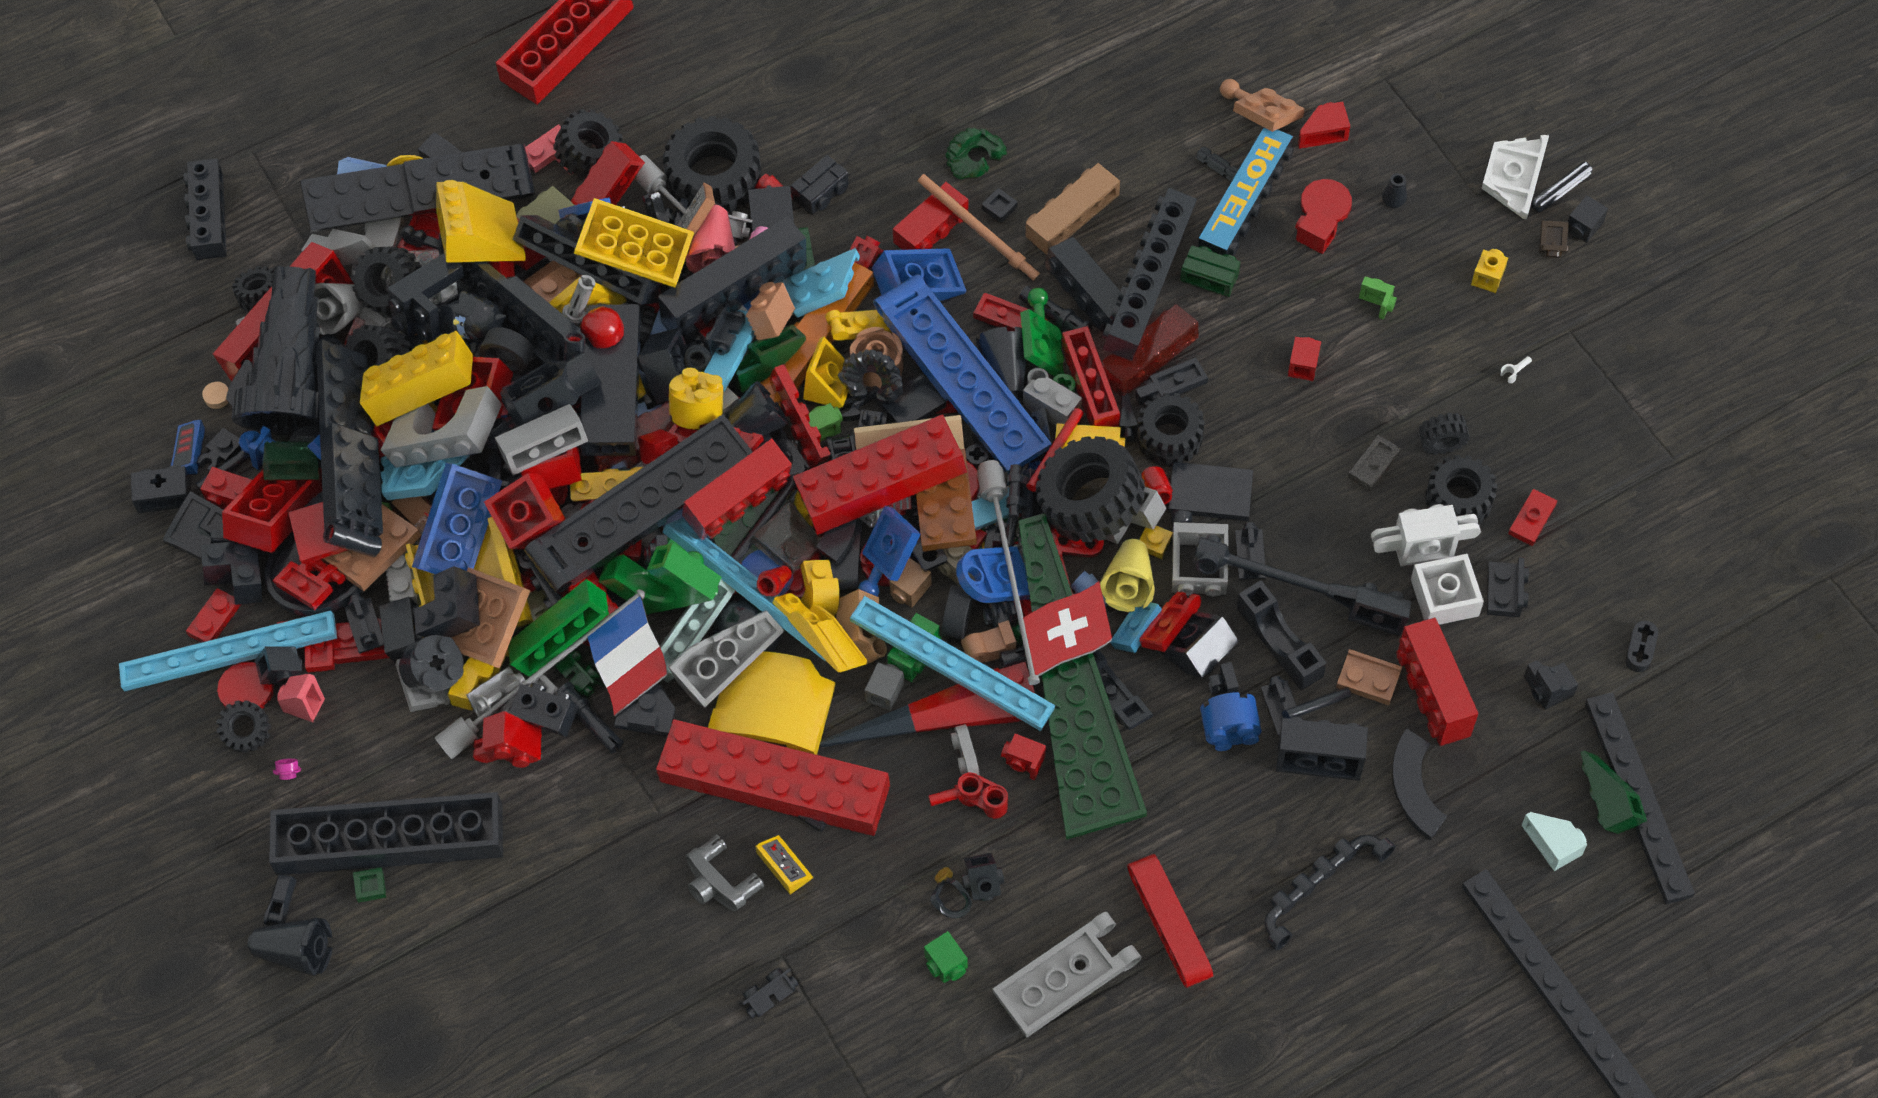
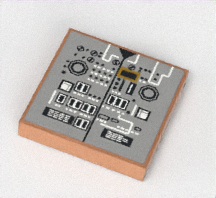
M703 183L677 224L678 227L693 231V237L715 204L711 186Z

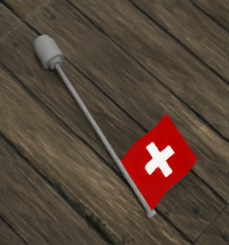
M989 460L978 466L977 478L983 499L994 502L1030 673L1028 682L1030 685H1036L1040 682V675L1064 662L1095 652L1111 642L1112 635L1099 581L1080 593L1048 603L1023 617L999 501L1008 493L1005 475L998 461Z

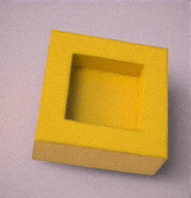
M1155 526L1154 530L1145 528L1140 541L1147 546L1148 554L1162 559L1172 539L1173 532Z

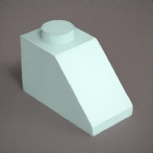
M1533 812L1525 815L1522 827L1554 871L1583 855L1587 846L1586 838L1583 832L1575 828L1570 821Z

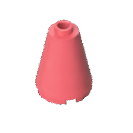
M714 205L693 237L686 256V266L692 273L698 272L735 249L726 209L719 205Z

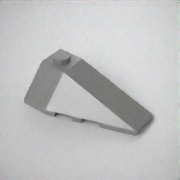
M765 610L688 647L668 668L677 683L695 703L706 707L784 630Z

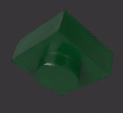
M381 867L353 872L355 894L358 903L386 898L384 873Z

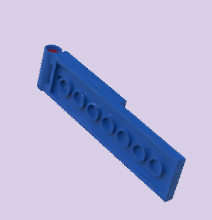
M919 274L914 275L873 300L877 312L884 318L888 328L899 337L902 346L944 400L951 402L989 453L999 462V465L1002 466L1003 471L1007 475L1010 474V465L1018 464L1022 467L1050 449L1052 443Z

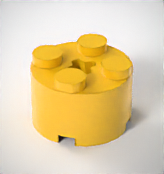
M686 368L682 371V374L673 378L669 384V415L671 414L672 421L683 428L700 429V425L709 424L722 415V378L718 375L698 372L695 368Z

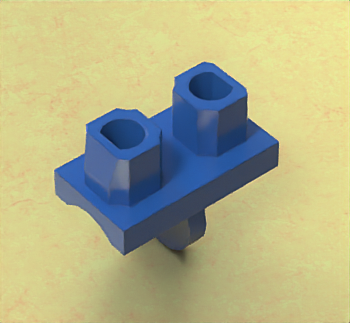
M265 426L261 429V435L256 431H247L239 439L241 449L245 453L250 454L252 466L258 470L262 465L266 466L276 455L282 456L278 453L281 448L280 443L272 439L270 429Z

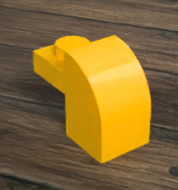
M803 561L801 571L806 590L800 600L801 603L808 609L812 606H821L835 617L839 605L838 579L833 578L830 561Z

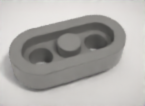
M967 725L956 726L955 733H951V740L954 750L959 749L961 757L957 758L961 775L968 772L979 775V768Z

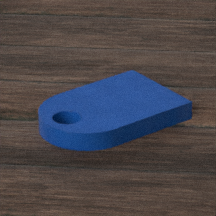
M1017 546L1009 547L1019 599L1029 600L1025 565ZM1003 547L970 550L960 558L957 563L956 574L961 587L969 596L983 603L1014 601ZM968 573L974 576L975 581L969 577Z

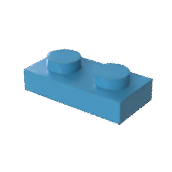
M1151 602L1145 608H1143V605L1135 607V611L1128 613L1110 642L1115 649L1136 653L1141 645L1140 637L1161 612V607Z

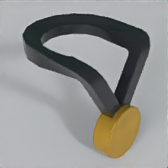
M945 867L935 876V881L938 885L933 891L930 900L944 916L960 918L970 911L972 906L971 896L957 880L951 878L953 872L948 867ZM945 883L957 888L966 899V904L962 909L952 911L944 906L939 898V894Z

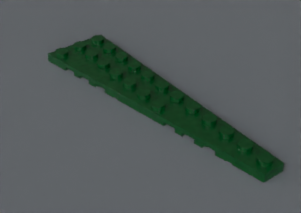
M1045 513L1019 520L1018 525L1031 611L1034 612L1048 603L1073 594ZM1093 653L1064 662L1042 674L1044 698L1055 705L1054 711L1048 718L1066 840L1146 817L1147 811Z

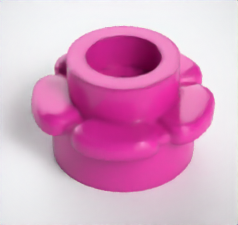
M295 758L281 759L275 762L276 770H273V773L279 775L282 780L296 778V773L300 772L301 768L298 766V760Z

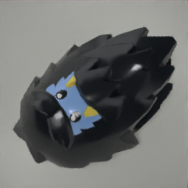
M461 291L460 295L456 296L457 301L443 305L438 309L441 335L457 331L463 341L470 344L472 342L477 344L483 343L488 331L492 328H502L506 318L504 312L499 310L497 305H494L487 298H482L475 293L472 294Z

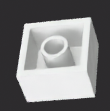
M1468 554L1414 565L1411 582L1424 621L1436 617L1440 625L1480 615L1484 601Z

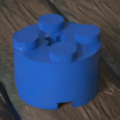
M1226 693L1209 699V705L1206 707L1204 704L1201 705L1200 710L1206 741L1211 745H1215L1217 751L1229 750L1232 748V745L1242 743L1244 745H1252L1259 741L1261 725L1256 699L1253 695L1247 694V698H1240L1239 693Z

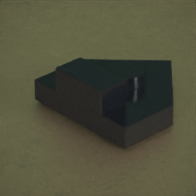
M656 684L616 715L615 729L668 736L676 710L659 685Z

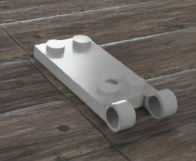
M1107 912L1099 914L1091 922L993 988V994L1026 1038L1121 972L1134 967L1141 960V955L1133 945L1124 948L1112 958L1097 939L1109 933L1116 925ZM1083 961L1086 967L1083 970H1078L1075 968V963Z

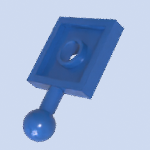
M884 506L862 552L874 564V568L868 580L862 581L858 589L877 597L879 595L878 582L882 574L889 580L898 581L921 535L892 507Z

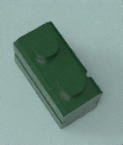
M1191 245L1181 269L1180 281L1230 297L1239 276L1241 261H1238L1229 254L1220 255L1214 253L1205 246L1195 247Z

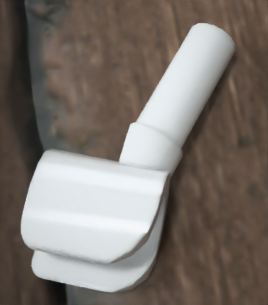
M1527 356L1517 365H1504L1501 369V376L1510 372L1513 375L1508 377L1507 382H1515L1517 373L1532 361L1531 358Z

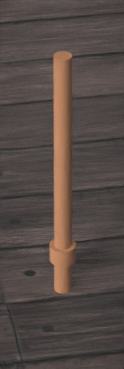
M923 174L917 182L1004 255L1012 267L1016 270L1020 269L1033 281L1039 277L1040 273L1025 261L1027 259L1019 251L1016 253L929 177Z

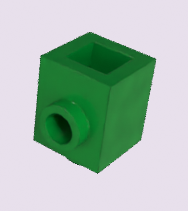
M948 931L924 946V955L928 961L926 966L934 978L939 976L942 982L946 983L950 979L955 981L966 973L968 958Z

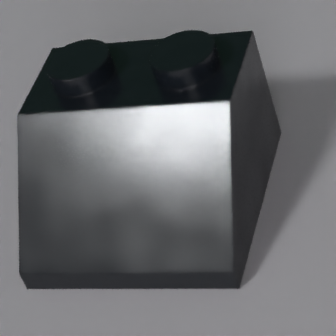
M1197 611L1195 614H1192L1166 651L1159 652L1186 674L1203 678L1212 672L1214 666L1222 658L1230 654L1232 648L1239 641L1222 616Z

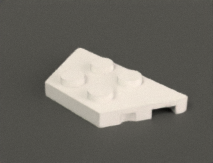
M1541 135L1540 139L1527 141L1526 138H1519L1514 141L1494 142L1482 189L1523 219H1527L1549 135Z

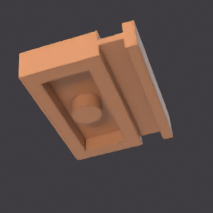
M1349 649L1336 688L1343 689L1347 687L1353 694L1389 705L1402 666Z

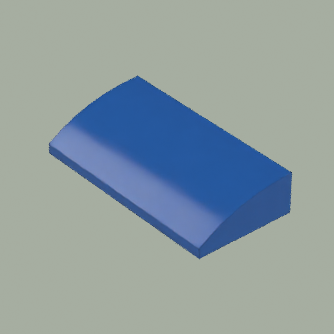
M446 463L412 567L433 574L453 566L467 571L468 567L474 569L489 524L487 518L491 517L484 501L499 492L502 480Z

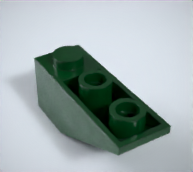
M1587 751L1580 752L1583 759L1582 768L1586 776H1588L1591 785L1590 794L1596 802L1599 811L1598 821L1600 825L1607 831L1620 834L1647 822L1640 796L1599 756Z

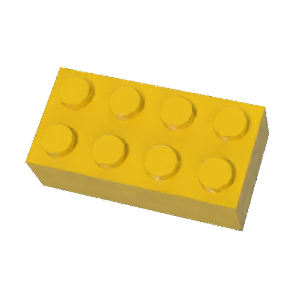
M457 331L440 335L435 341L426 345H418L404 355H396L384 364L375 365L367 369L363 374L360 404L376 426H379L470 385L473 354Z

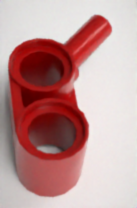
M972 772L963 774L959 778L958 784L954 785L955 788L928 795L931 806L958 799L965 806H977L983 809L984 813L993 819L1004 816L1008 809V793L1006 789ZM973 786L977 790L973 793H968L964 791V788ZM997 798L1002 802L998 805H993L988 801Z

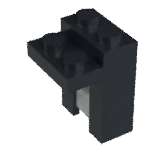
M443 253L388 287V305L391 309L392 318L390 320L393 327L397 331H402L408 338L417 333L418 337L423 341L426 340L428 343L435 341L441 335L438 309L443 305L457 301L456 296L460 295L461 291H465L463 288L457 290L456 281L464 277L463 266L459 262H446L445 254Z

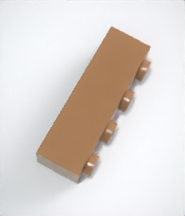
M1099 163L1091 169H1086L1075 183L1068 184L1058 197L1050 199L1040 212L1034 213L1026 221V238L1047 255L1050 247L1068 239L1119 196L1120 180Z

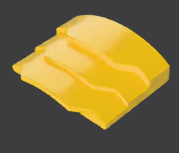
M763 651L719 693L708 728L755 740L784 744L787 748L817 755L836 684L834 681L821 677L809 659Z

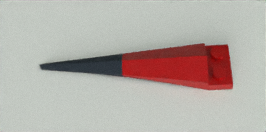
M1025 662L1002 669H993L1035 693L1033 685H1030L1028 682L1030 675ZM957 684L821 740L819 746L827 747L880 737L955 728L964 724L967 726L1013 723L1021 720Z

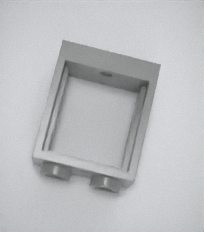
M1174 522L1171 593L1182 591L1187 595L1195 593L1206 594L1211 597L1226 595L1228 584L1227 564L1219 570V578L1179 577L1180 545H1197L1200 536L1216 535L1220 538L1221 543L1228 546V524Z

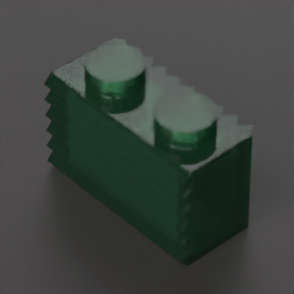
M266 441L263 454L264 480H319L320 459L307 447L312 441H305L303 443L301 441L298 443L295 441L292 443L290 441L287 443L284 441H272L270 443Z

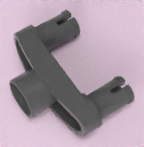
M715 834L713 838L701 847L693 848L685 855L687 863L696 877L688 884V889L692 896L702 905L714 898L731 911H737L746 904L748 898L764 888V884L760 878H757L755 873H751L749 877L736 887L731 886L709 863L710 860L727 849L725 842L722 839L718 841L720 836Z

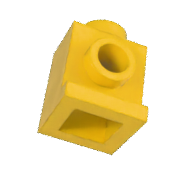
M1497 249L1483 250L1474 271L1471 285L1496 293L1504 274L1508 257H1505Z

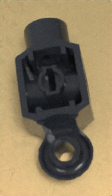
M582 351L566 361H548L504 386L499 394L510 417L496 418L484 447L494 449L495 453L501 454L495 437L568 404L572 406L580 396L601 385L602 382L585 353Z

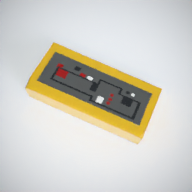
M779 835L755 846L756 853L790 895L813 879V876Z

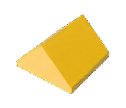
M824 336L819 339L807 369L803 399L824 405L831 403L833 407L841 408L844 406L847 398L848 389L841 384L837 375L842 371L845 359Z

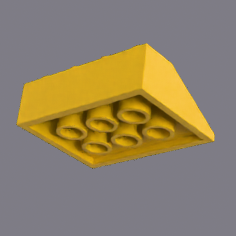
M454 180L436 182V212L446 262L525 261L523 245L512 240L518 225L514 203L464 182Z
M594 198L574 254L676 288L694 232Z

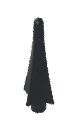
M1123 379L1121 380L1120 436L1124 435L1126 442H1132L1135 439L1134 435H1137V420L1130 402L1127 381Z

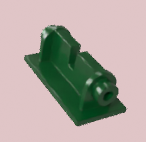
M575 648L554 666L565 678H569L575 672L576 674L569 682L575 686L574 688L580 695L590 697L595 692V685L604 687L605 684L599 679L600 674L598 670L590 664L587 665L582 660L584 655Z

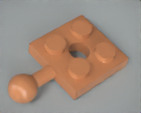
M1233 79L1223 81L1220 86V93L1224 98L1239 99L1234 104V112L1272 132L1303 118L1305 108L1297 105L1291 99H1286L1276 94L1272 89L1264 88L1249 94L1240 89L1238 82Z

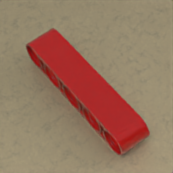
M1151 854L1128 864L1127 869L1130 878L1184 987L1188 988L1212 978L1213 971L1209 960L1156 855Z

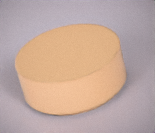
M212 382L204 388L202 395L208 407L220 409L229 403L226 400L228 387L224 383Z

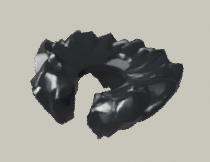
M875 349L861 350L857 354L852 353L849 358L844 360L842 371L837 375L841 384L848 389L847 392L850 393L853 399L861 398L865 400L869 397L871 387L865 386L863 382V376L867 372L876 373L881 378L882 386L876 394L880 403L891 404L903 394V383L901 382L902 378L899 368L895 366V362L891 357L883 355L881 351L879 352Z

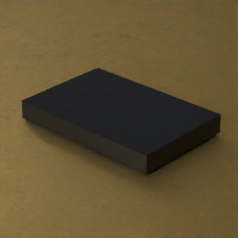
M1173 462L1171 481L1173 492L1172 499L1169 502L1168 513L1175 510H1184L1191 512L1193 516L1249 521L1253 470Z

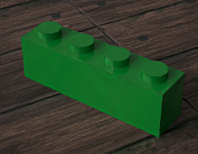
M585 579L511 639L508 646L510 665L531 677L609 615L606 592Z

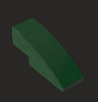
M791 325L781 330L782 332L778 337L757 340L748 344L749 354L743 357L730 382L741 392L746 391L756 381L761 383L771 376L775 367L785 364L806 341V336L794 325Z

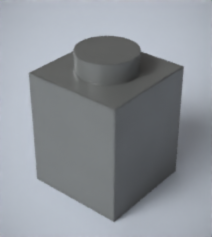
M877 663L865 689L866 702L892 711L904 685L903 672L895 665Z

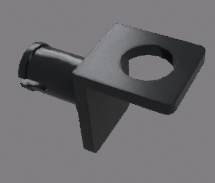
M913 526L920 533V526ZM920 535L911 553L912 560L917 562L924 572L947 563L948 558L943 549L922 550Z

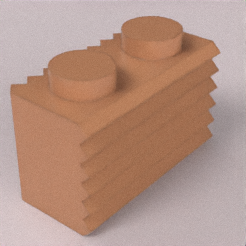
M768 282L759 288L760 293L757 298L751 301L752 306L745 316L749 318L748 322L753 327L752 330L755 331L754 335L757 336L756 339L758 340L778 337L787 321H789L791 313L795 310L784 283L774 284L773 282Z

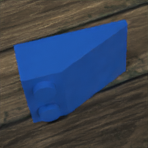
M950 249L884 250L872 267L881 295L916 274L923 278L926 285L939 301L966 293V288Z

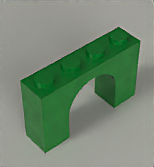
M674 543L656 547L647 570L625 555L616 556L605 564L598 582L626 601L637 594L636 590H643L645 597L642 599L645 613L648 615L713 601V598L718 593V585L722 577Z

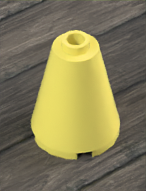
M1128 539L1122 543L1100 582L1102 594L1106 598L1105 602L1119 611L1133 612L1135 607L1143 605V608H1145L1153 600L1155 587L1148 549L1145 543L1137 539Z

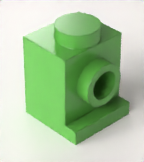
M830 403L825 406H818L809 413V424L811 427L816 426L821 434L820 442L826 440V437H832L841 433L840 422L843 421V418L837 406L833 408Z

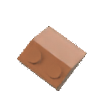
M553 260L523 282L549 303L582 275Z

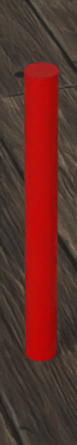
M1075 408L1031 477L1027 484V488L1030 491H1036V483L1040 481L1038 475L1041 468H1045V461L1049 457L1052 458L1055 455L1054 452L1059 447L1063 448L1083 416L1081 409Z

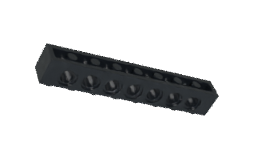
M1168 188L1165 197L1159 196L1154 210L1159 211L1158 215L1152 213L1147 226L1151 229V232L1145 231L1140 246H1143L1144 249L1143 251L1137 250L1132 262L1137 266L1135 269L1130 267L1125 279L1129 286H1122L1117 299L1122 303L1120 306L1115 304L1109 318L1114 320L1113 325L1107 323L1102 338L1106 339L1103 350L1127 360H1133L1197 198L1172 188Z

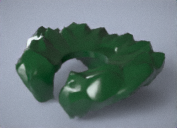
M966 128L965 131L956 134L949 142L950 146L947 148L945 157L948 160L946 165L951 167L954 177L958 179H975L988 172L989 166L984 157L979 162L972 161L968 157L970 150L977 147L983 148L988 152L991 160L1000 161L1001 157L1007 155V147L1003 144L1001 138L997 135H992L986 129Z

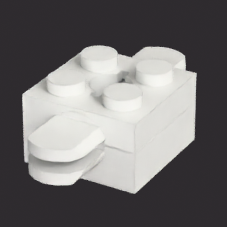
M1438 504L1428 509H1408L1399 513L1396 526L1376 529L1372 532L1371 538L1374 543V550L1377 553L1396 550L1400 567L1454 557L1458 540L1475 538L1481 533L1475 514L1456 516L1453 505L1444 506Z

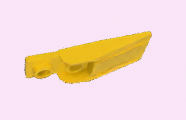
M791 593L774 597L772 603L837 672H843L867 663V659L837 619L823 607L817 605L808 609L797 596Z

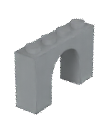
M488 386L466 390L453 418L445 426L433 433L431 431L436 413L428 404L423 405L394 419L381 451L396 468L481 453L502 403Z

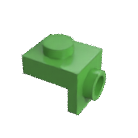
M1365 276L1359 298L1380 305V319L1384 320L1387 311H1393L1397 299L1393 297L1395 286L1384 283L1380 279H1372Z

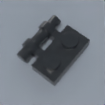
M1010 465V474L1007 475L1009 497L1006 498L1009 518H1019V511H1021V520L1044 514L1036 498L1037 492L1030 491L1027 488V484L1036 470L1030 468L1024 470L1023 475H1021L1020 465ZM1020 488H1022V497H1020Z

